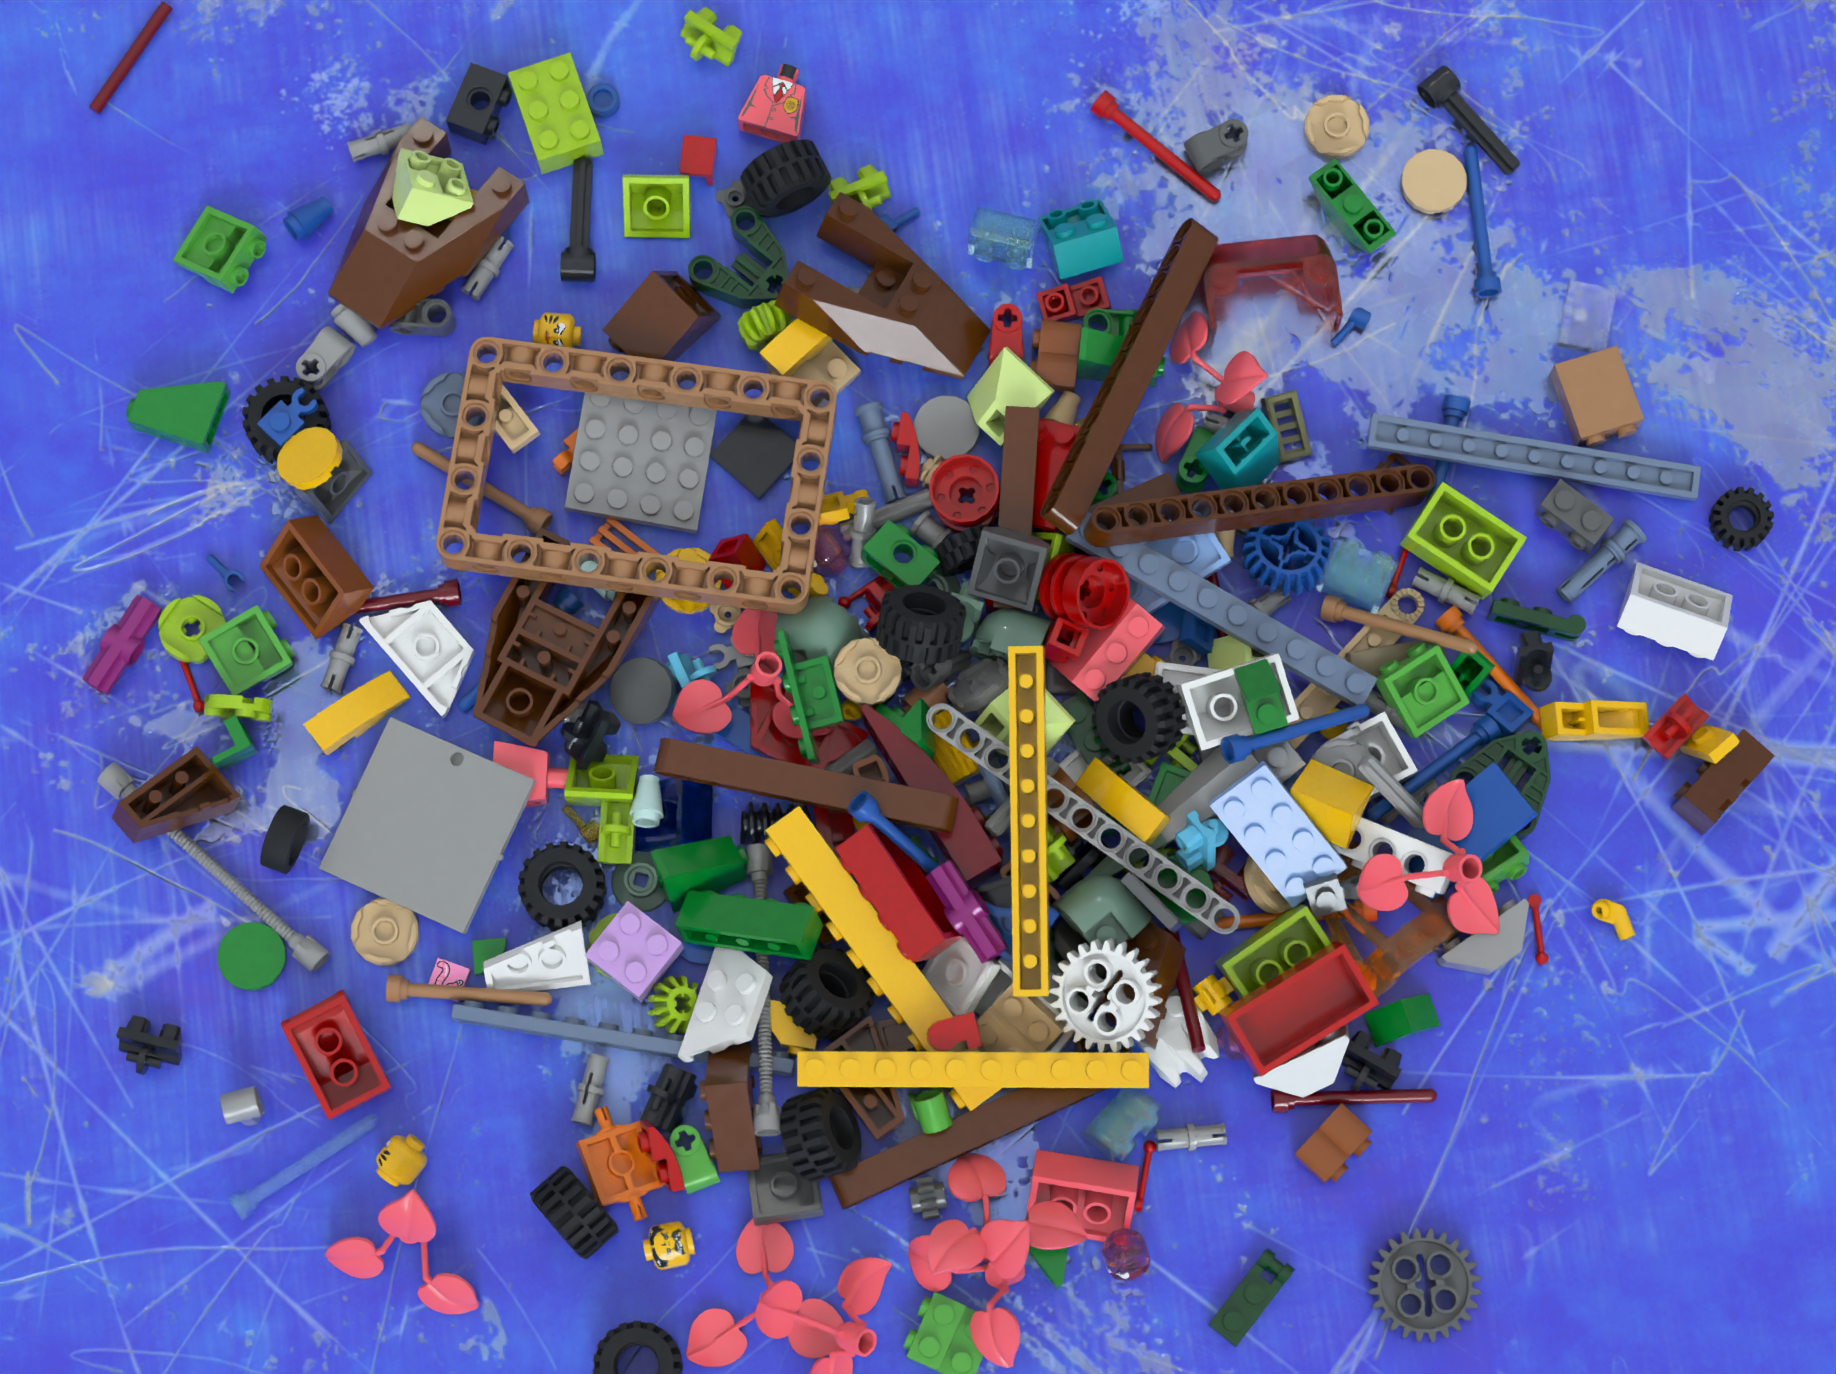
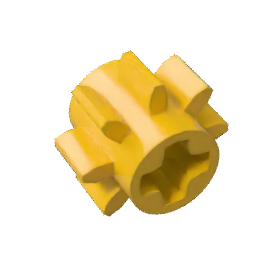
M1211 974L1192 988L1197 995L1194 1000L1201 1013L1208 1010L1212 1017L1233 1002L1228 994L1234 988L1225 976L1218 981L1214 974Z

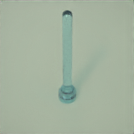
M368 1115L253 1190L249 1191L246 1189L243 1192L238 1190L230 1195L228 1199L242 1221L254 1214L253 1209L258 1207V1202L374 1129L379 1123L377 1116Z

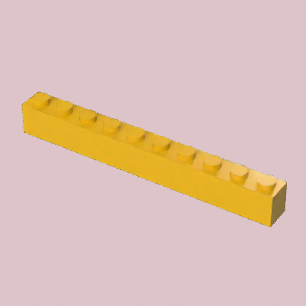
M1008 646L1013 997L1050 996L1045 648L1043 646Z
M800 806L766 829L765 833L769 838L764 840L769 850L775 857L781 854L789 864L784 869L796 886L802 882L809 892L805 898L810 906L814 907L817 913L822 910L830 920L825 926L836 941L843 938L849 946L850 950L846 952V955L857 969L863 966L868 972L870 978L866 982L876 996L880 997L884 994L891 1004L887 1011L898 1025L904 1022L909 1028L911 1034L907 1038L917 1052H922L923 1050L925 1052H979L977 1048L966 1050L964 1041L957 1042L953 1048L947 1051H937L929 1045L927 1041L928 1028L937 1021L952 1018L953 1015L915 963H912L910 959L907 960L899 952L896 945L898 941L893 933L881 925L877 917V911L860 894L855 881L842 867L836 855ZM952 1087L953 1090L948 1094L960 1110L966 1106L968 1111H972L1002 1088Z
M797 1051V1087L1149 1088V1053Z

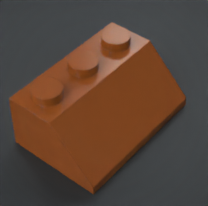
M318 515L288 520L259 565L315 639L321 638L359 611L374 588Z

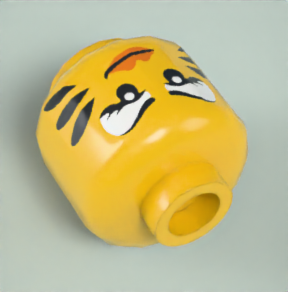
M546 312L542 314L540 320H535L533 343L571 348L581 346L582 327L576 326L575 318L571 314Z
M409 1134L407 1137L393 1135L376 1157L377 1173L392 1186L398 1187L400 1184L410 1185L427 1164V1157L422 1151L425 1145L412 1134Z

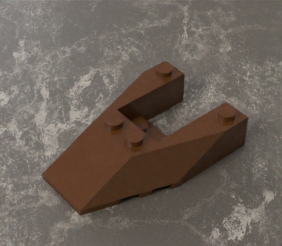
M420 117L399 141L366 199L328 291V295L380 330L415 309V304L430 295L435 296L445 290L444 286L459 276L463 278L467 276L529 203L525 183L501 167H498L472 197L474 202L472 207L460 212L453 221L446 218L430 226L397 219L392 195L401 148L412 151L420 150L428 155L440 158H447L452 153L447 133L423 117Z
M839 192L816 236L872 267L871 273L857 294L798 260L785 280L774 305L862 355L868 356L869 353L889 357L890 362L902 365L903 361L924 366L922 370L963 380L991 330L870 208Z
M542 527L539 528L535 535V538H543L544 542L570 545V541ZM526 552L520 563L527 561L530 558V554ZM512 577L491 615L490 631L485 648V658L482 674L480 675L473 717L535 747L613 675L646 627L661 597L618 592L599 628H596L546 603L556 583Z

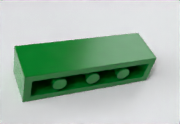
M688 890L675 926L685 943L811 960L823 923L815 908L802 902L789 904L772 898L760 900L748 898L742 894L730 896L718 894L711 890H702V892Z

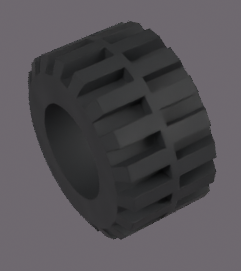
M807 139L789 141L767 150L756 157L743 170L740 176L741 183L757 214L763 218L786 215L808 205L827 189L832 179L814 142Z
M280 376V382H275L274 378L266 380L268 385L264 388L260 384L254 389L257 394L255 397L249 394L246 399L249 406L243 407L242 415L245 420L242 421L246 436L255 451L260 456L263 455L265 460L271 464L274 461L277 462L282 448L260 429L257 423L280 400L289 406L292 403V395L297 389L303 388L307 393L301 399V405H309L314 399L319 404L315 413L305 416L304 422L306 427L304 429L321 427L331 430L330 414L319 392H316L311 384L307 383L305 385L302 379L297 377L293 381H290L288 376Z
M916 584L894 587L891 591H887L882 598L876 641L879 642L878 645L885 649L888 654L896 656L903 661L916 664L946 662V660L953 659L955 654H958L960 651L966 618L965 606L960 603L957 597L950 595L949 592L932 586Z
M1148 672L1137 673L1106 685V689L1101 690L1097 695L1100 700L1094 701L1093 709L1096 710V714L1092 715V723H1096L1097 726L1094 733L1096 737L1100 736L1102 741L1099 744L1103 749L1108 748L1110 750L1109 755L1114 759L1120 757V762H1133V764L1153 759L1173 750L1177 746L1175 742L1181 741L1184 735L1180 730L1186 728V720L1182 719V715L1186 711L1185 706H1180L1179 700L1182 698L1179 692L1174 694L1172 691L1174 686L1170 682L1163 683L1162 676L1158 674L1152 676ZM1133 704H1136L1144 715L1145 732H1142L1135 724L1132 714Z
M560 841V845H553L551 842L545 844L546 848L541 851L537 848L532 852L534 856L531 859L527 858L523 863L525 868L523 871H520L518 877L520 880L518 892L526 911L532 919L536 920L537 924L542 927H549L551 931H557L578 921H582V927H585V923L591 919L593 921L597 917L598 909L602 910L604 906L603 899L607 894L605 876L598 861L595 860L588 850H583L582 846L575 843L572 846L565 841ZM561 869L577 872L582 879L583 886L579 896L574 901L565 905H555L545 899L542 891L543 885L551 873Z
M824 945L822 948L815 946L811 960L798 959L784 975L782 983L779 985V991L782 993L779 998L781 1003L786 1006L784 1011L787 1016H791L793 1018L792 1022L797 1027L801 1026L805 1033L809 1035L815 1034L816 1038L822 1040L825 1037L829 1041L836 1040L852 1029L873 1005L874 1000L872 997L875 994L866 982L870 976L864 973L865 968L863 966L857 969L848 956L844 954L843 950L839 948L833 950L831 946Z
M823 1087L786 1100V1103L782 1106V1113H780V1133L788 1159L802 1178L815 1182L851 1171L857 1167L861 1157L860 1131L850 1104L840 1092H837L833 1087Z
M565 1166L558 1168L530 1193L531 1200L579 1257L588 1259L619 1232L616 1222L575 1174Z
M633 1321L631 1323L619 1324V1327L606 1333L607 1336L600 1340L597 1345L598 1350L593 1357V1374H618L617 1363L623 1351L634 1345H643L653 1350L658 1358L659 1369L657 1374H681L683 1371L682 1355L675 1340L665 1330L650 1322Z

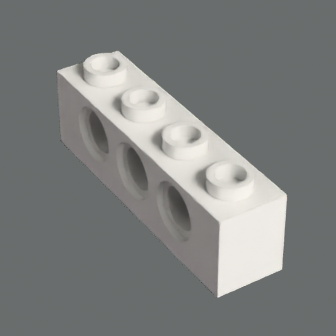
M1361 817L1356 828L1361 836V843L1357 848L1350 849L1348 847V849H1344L1331 843L1339 855L1343 854L1353 858L1351 865L1363 869L1371 857L1377 855L1380 845L1389 843L1393 849L1392 856H1395L1401 862L1403 868L1402 875L1411 873L1409 862L1415 856L1423 858L1425 866L1422 872L1442 870L1444 861L1450 855H1453V853ZM1446 876L1407 880L1416 884L1414 891L1431 898L1434 897L1435 892L1445 895L1450 883Z

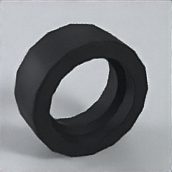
M282 805L278 809L269 826L260 855V864L262 866L284 874L291 871L300 855L310 823L308 813L287 805Z

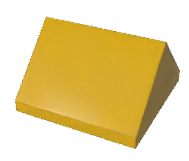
M1311 759L1291 787L1290 794L1329 842L1348 849L1375 786Z

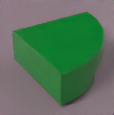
M506 937L472 941L475 976L484 974V961L506 952Z

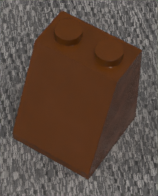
M652 271L602 330L610 337L608 342L619 352H625L631 356L675 361L721 318V315L677 271Z

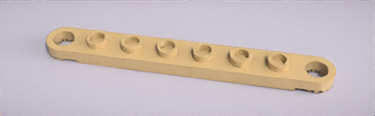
M1403 588L1397 591L1376 614L1414 624L1424 611V598L1415 589ZM1404 597L1413 599L1416 603V611L1411 614L1402 613L1399 610L1398 601ZM1365 625L1339 652L1338 656L1346 660V653L1395 644L1403 635ZM1310 683L1294 700L1300 719L1289 722L1288 725L1322 716L1329 709L1336 708L1342 700ZM1310 734L1290 739L1289 742L1296 750Z

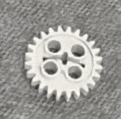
M1111 938L1106 940L1103 946L1099 939L1091 941L1090 947L1083 943L1078 946L1079 953L1075 950L1067 953L1069 961L1059 962L1058 966L1064 973H1057L1052 976L1060 985L1050 989V993L1059 996V1000L1053 1002L1051 1007L1061 1008L1062 1011L1055 1019L1056 1021L1064 1019L1067 1021V1025L1063 1029L1064 1033L1071 1030L1076 1032L1073 1042L1076 1043L1085 1038L1086 1049L1092 1048L1096 1043L1098 1044L1099 1053L1106 1051L1109 1044L1113 1053L1121 1050L1122 1044L1128 1049L1134 1045L1133 1038L1141 1041L1145 1038L1143 1030L1150 1031L1155 1027L1148 1018L1160 1016V1012L1154 1009L1153 1005L1163 1002L1162 998L1154 996V991L1161 988L1162 985L1151 982V978L1157 974V970L1147 972L1145 967L1150 961L1149 958L1138 961L1136 958L1139 954V949L1136 948L1127 953V942L1120 943L1116 949ZM1097 963L1102 964L1106 968V979H1101L1097 975ZM1121 970L1123 976L1107 995L1109 1001L1098 1008L1094 1020L1091 1021L1089 1019L1090 1014L1105 997L1103 990L1113 985L1118 971ZM1125 984H1129L1134 988V1000L1125 996L1123 991ZM1079 991L1087 995L1089 999L1088 1007H1084L1078 1002L1077 995ZM1106 1012H1110L1116 1017V1028L1107 1024L1105 1020Z

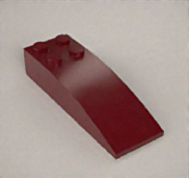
M867 704L861 706V722L900 785L948 794L959 798L953 832L944 833L928 830L946 861H953L971 889L999 873L1004 852L994 836L988 838L984 827L986 822L976 807L970 809L965 799L945 773L920 747L902 734L898 727Z

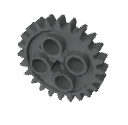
M1418 1228L1413 1229L1412 1239H1409L1404 1232H1401L1399 1234L1400 1244L1398 1245L1394 1240L1389 1239L1387 1244L1391 1251L1387 1252L1379 1249L1377 1253L1383 1261H1373L1370 1264L1372 1268L1378 1271L1376 1275L1367 1277L1368 1281L1376 1283V1288L1367 1291V1294L1378 1297V1301L1373 1303L1371 1308L1377 1309L1382 1307L1384 1312L1378 1320L1383 1321L1390 1318L1392 1322L1389 1326V1331L1391 1332L1400 1326L1402 1328L1401 1338L1403 1339L1410 1332H1414L1415 1342L1418 1343L1421 1341L1423 1333H1426L1431 1343L1435 1342L1437 1331L1444 1339L1449 1338L1448 1327L1450 1326L1453 1330L1459 1332L1462 1329L1458 1319L1466 1322L1471 1320L1470 1315L1465 1310L1467 1308H1478V1305L1470 1300L1471 1296L1481 1294L1479 1289L1472 1287V1283L1480 1280L1481 1276L1471 1275L1470 1270L1477 1263H1466L1464 1259L1470 1251L1467 1249L1459 1253L1456 1250L1459 1244L1458 1239L1447 1244L1446 1232H1443L1438 1239H1434L1432 1228L1427 1230L1425 1237H1421ZM1418 1254L1423 1256L1424 1279L1426 1282L1432 1283V1288L1427 1290V1299L1431 1309V1316L1429 1317L1425 1315L1423 1289L1416 1288V1283L1421 1281L1420 1267L1417 1262ZM1434 1256H1439L1446 1261L1447 1270L1444 1275H1437L1431 1270L1430 1261ZM1406 1261L1412 1266L1413 1274L1410 1279L1399 1278L1395 1271L1397 1262ZM1439 1291H1445L1452 1297V1306L1449 1310H1442L1436 1305L1435 1297ZM1406 1295L1412 1296L1417 1300L1418 1309L1413 1315L1405 1313L1401 1308V1300Z

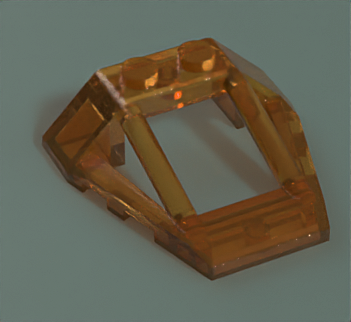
M1354 842L1349 848L1355 849L1360 843ZM1340 854L1348 868L1337 875L1339 882L1360 875L1362 869L1351 865L1353 858ZM1404 881L1408 890L1407 900L1421 910L1422 913L1389 938L1347 903V909L1322 916L1321 918L1324 917L1330 929L1332 942L1336 940L1346 945L1375 997L1378 998L1395 985L1401 975L1441 943L1445 946L1462 933L1449 920L1447 912L1448 900L1444 896H1440L1436 901L1431 902L1426 895L1414 891L1416 884ZM1337 914L1378 947L1364 961Z

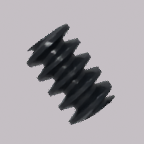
M749 801L741 815L740 843L744 844L747 835H750L752 844H758L761 835H763L764 840L769 838L765 830L795 809L793 803H789L786 812L782 813L780 803H775L772 812H769L766 802H762L759 810L755 811L753 803ZM803 804L801 809L811 821L808 807Z

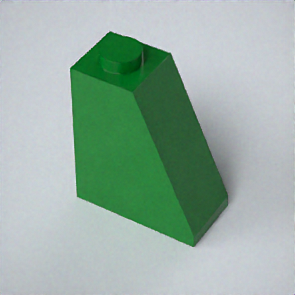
M1082 327L1076 379L1104 381L1125 337ZM1162 357L1149 383V387H1155L1157 377H1163L1165 357Z
M221 381L142 389L138 391L136 399L132 398L128 404L126 411L127 421L136 431L209 453L231 391L227 384Z
M730 835L656 849L650 852L659 886L673 912L682 908L688 890L701 892L702 890H711L717 893L748 879L745 865L749 861L741 845L735 847Z

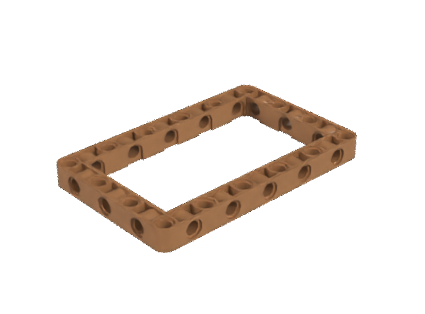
M481 337L472 344L469 351L436 538V548L439 557L446 567L455 570L782 614H796L807 606L837 412L836 391L829 383L819 380L496 337ZM485 354H494L496 356L489 363L480 361V358ZM553 362L562 365L561 369L556 372L548 371L546 367ZM619 371L629 374L626 379L621 381L612 378ZM684 380H691L695 383V386L691 389H682L679 387V384ZM503 382L800 421L799 438L796 439L791 472L789 503L787 502L781 537L780 563L777 570L773 569L772 573L746 569V566L707 560L705 563L682 561L679 560V557L640 551H638V554L612 551L610 547L570 542V545L544 542L543 538L503 533V536L477 533ZM750 389H757L762 392L757 398H749L745 395ZM816 398H824L829 403L824 407H816L811 402ZM475 416L485 418L481 425L473 426L469 424L470 419ZM812 460L817 462L819 467L809 471L804 469L802 464ZM464 479L474 481L472 487L468 489H460L457 486ZM797 524H805L810 530L805 534L799 535L792 528ZM452 543L463 545V548L458 553L451 554L446 551L447 547ZM519 552L530 554V558L523 563L513 560L514 556ZM586 561H594L598 564L597 568L591 572L583 571L580 567ZM653 570H661L665 573V576L659 581H653L648 578V574ZM720 579H728L733 583L726 590L718 589L715 586V583ZM788 588H795L800 591V595L794 599H788L782 593Z

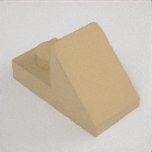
M502 385L494 432L497 436H500L510 451L515 454L537 438L540 433L505 386Z

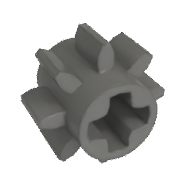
M932 1175L916 1178L917 1187L909 1188L913 1214L922 1212L924 1220L940 1218L939 1209L948 1208L943 1182L934 1183Z

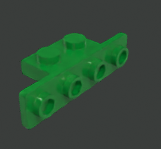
M784 629L777 630L778 640L774 641V648L780 659L784 660L786 672L782 673V680L786 692H792L795 705L790 706V712L794 725H800L803 738L798 739L799 749L803 759L808 758L809 762L813 765L820 764L813 731L845 722L830 658L828 655L796 663L789 634Z

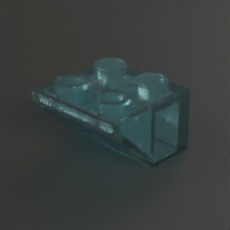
M977 207L968 234V254L973 255L975 259L982 262H991L992 260L1005 262L1007 267L1016 270H1023L1024 267L1032 269L1041 234L1042 222Z
M1343 537L1342 540L1335 538L1323 567L1324 572L1320 574L1314 590L1326 595L1331 594L1342 597L1344 602L1376 614L1382 605L1399 563L1393 560V556L1384 551L1374 550V552L1361 548L1362 544L1348 537Z
M1123 1088L1085 1128L1081 1136L1108 1161L1114 1162L1118 1158L1123 1162L1138 1144L1134 1139L1141 1132L1146 1137L1159 1123L1162 1117L1158 1113L1162 1105L1139 1088Z

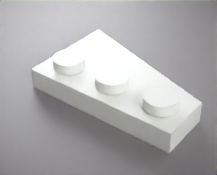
M578 921L484 961V975L487 988L543 991L590 985L591 975L589 963L585 957L587 951L582 921Z

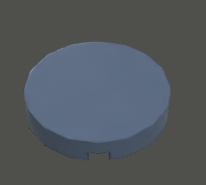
M442 373L432 379L422 392L420 403L421 415L429 429L439 436L451 439L455 436L465 380L464 373ZM475 416L470 419L469 424L473 426L481 425L484 417Z

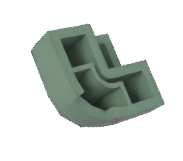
M809 596L807 606L802 611L796 614L779 613L775 624V640H778L777 630L784 629L789 634L796 663L828 655L834 674L835 659L840 650L852 640L863 639L861 628L855 614L850 616L843 607L834 603L835 598Z
M1003 608L995 610L983 618L976 629L969 652L972 656L979 659L991 658L993 661H996L997 658L1008 662V646H1042L1052 621L1020 609Z
M1108 875L1088 876L1076 883L1052 903L1055 909L1061 912L1060 915L1073 931L1079 932L1089 946H1091V941L1099 939L1103 946L1104 942L1111 938L1116 949L1120 943L1125 942L1128 938H1134L1152 918L1141 901L1120 879Z

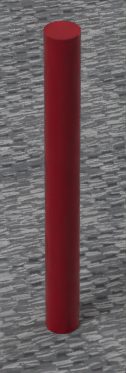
M163 1L160 3L89 105L92 111L97 114L102 112L173 10L170 5Z
M1166 927L1164 930L1181 944L1179 931L1177 930L1173 933ZM1183 957L1176 984L1192 1052L1200 1053L1206 1047L1185 957Z

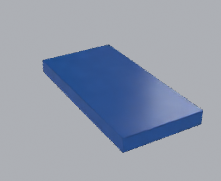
M1496 762L1490 764L1465 785L1473 809V825L1470 833L1465 838L1451 842L1459 848H1465L1466 854L1475 855L1482 862L1538 816V813ZM1414 828L1407 834L1410 837L1455 854V852L1441 843V835H1431L1425 828ZM1415 856L1410 860L1409 870L1411 873H1418L1424 870L1425 863L1421 856ZM1450 881L1447 891L1457 882ZM1435 892V895H1434L1433 898H1431V897H1429V896H1426V897H1427L1431 902H1434V901H1436L1440 896H1442L1443 894H1439V893H1436V892Z

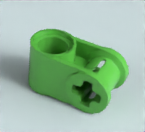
M934 1087L917 1094L907 1093L916 1122H919L923 1133L940 1132L953 1124L942 1087Z
M682 1125L674 1129L670 1136V1145L678 1162L688 1195L721 1182L710 1153L707 1152L703 1139L697 1129L689 1125ZM684 1132L689 1137L695 1136L696 1139L691 1143L692 1149L688 1151L683 1146H677V1142L681 1141L680 1134Z

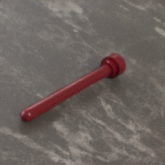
M458 578L444 580V584H439L438 588L369 598L366 599L360 610L355 614L413 606L414 604L429 600L440 602L441 605L447 604L448 607L462 605Z
M1430 1088L1316 1091L1302 1098L1271 1089L1272 1113H1287L1288 1109H1294V1106L1423 1103L1435 1101L1437 1093L1434 1089Z

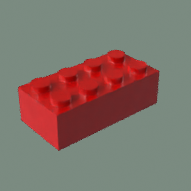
M873 824L865 825L836 847L840 854V864L849 874L854 875L860 884L858 885L860 894L866 901L873 903L879 912L877 914L879 922L886 930L893 933L898 941L896 945L899 952L907 960L910 959L914 963L935 958L964 937L948 921L944 913L945 906L926 879L927 875L924 870Z
M1335 940L1221 1010L1218 1014L1252 1071L1259 1076H1263L1375 1007L1379 1002L1346 945Z

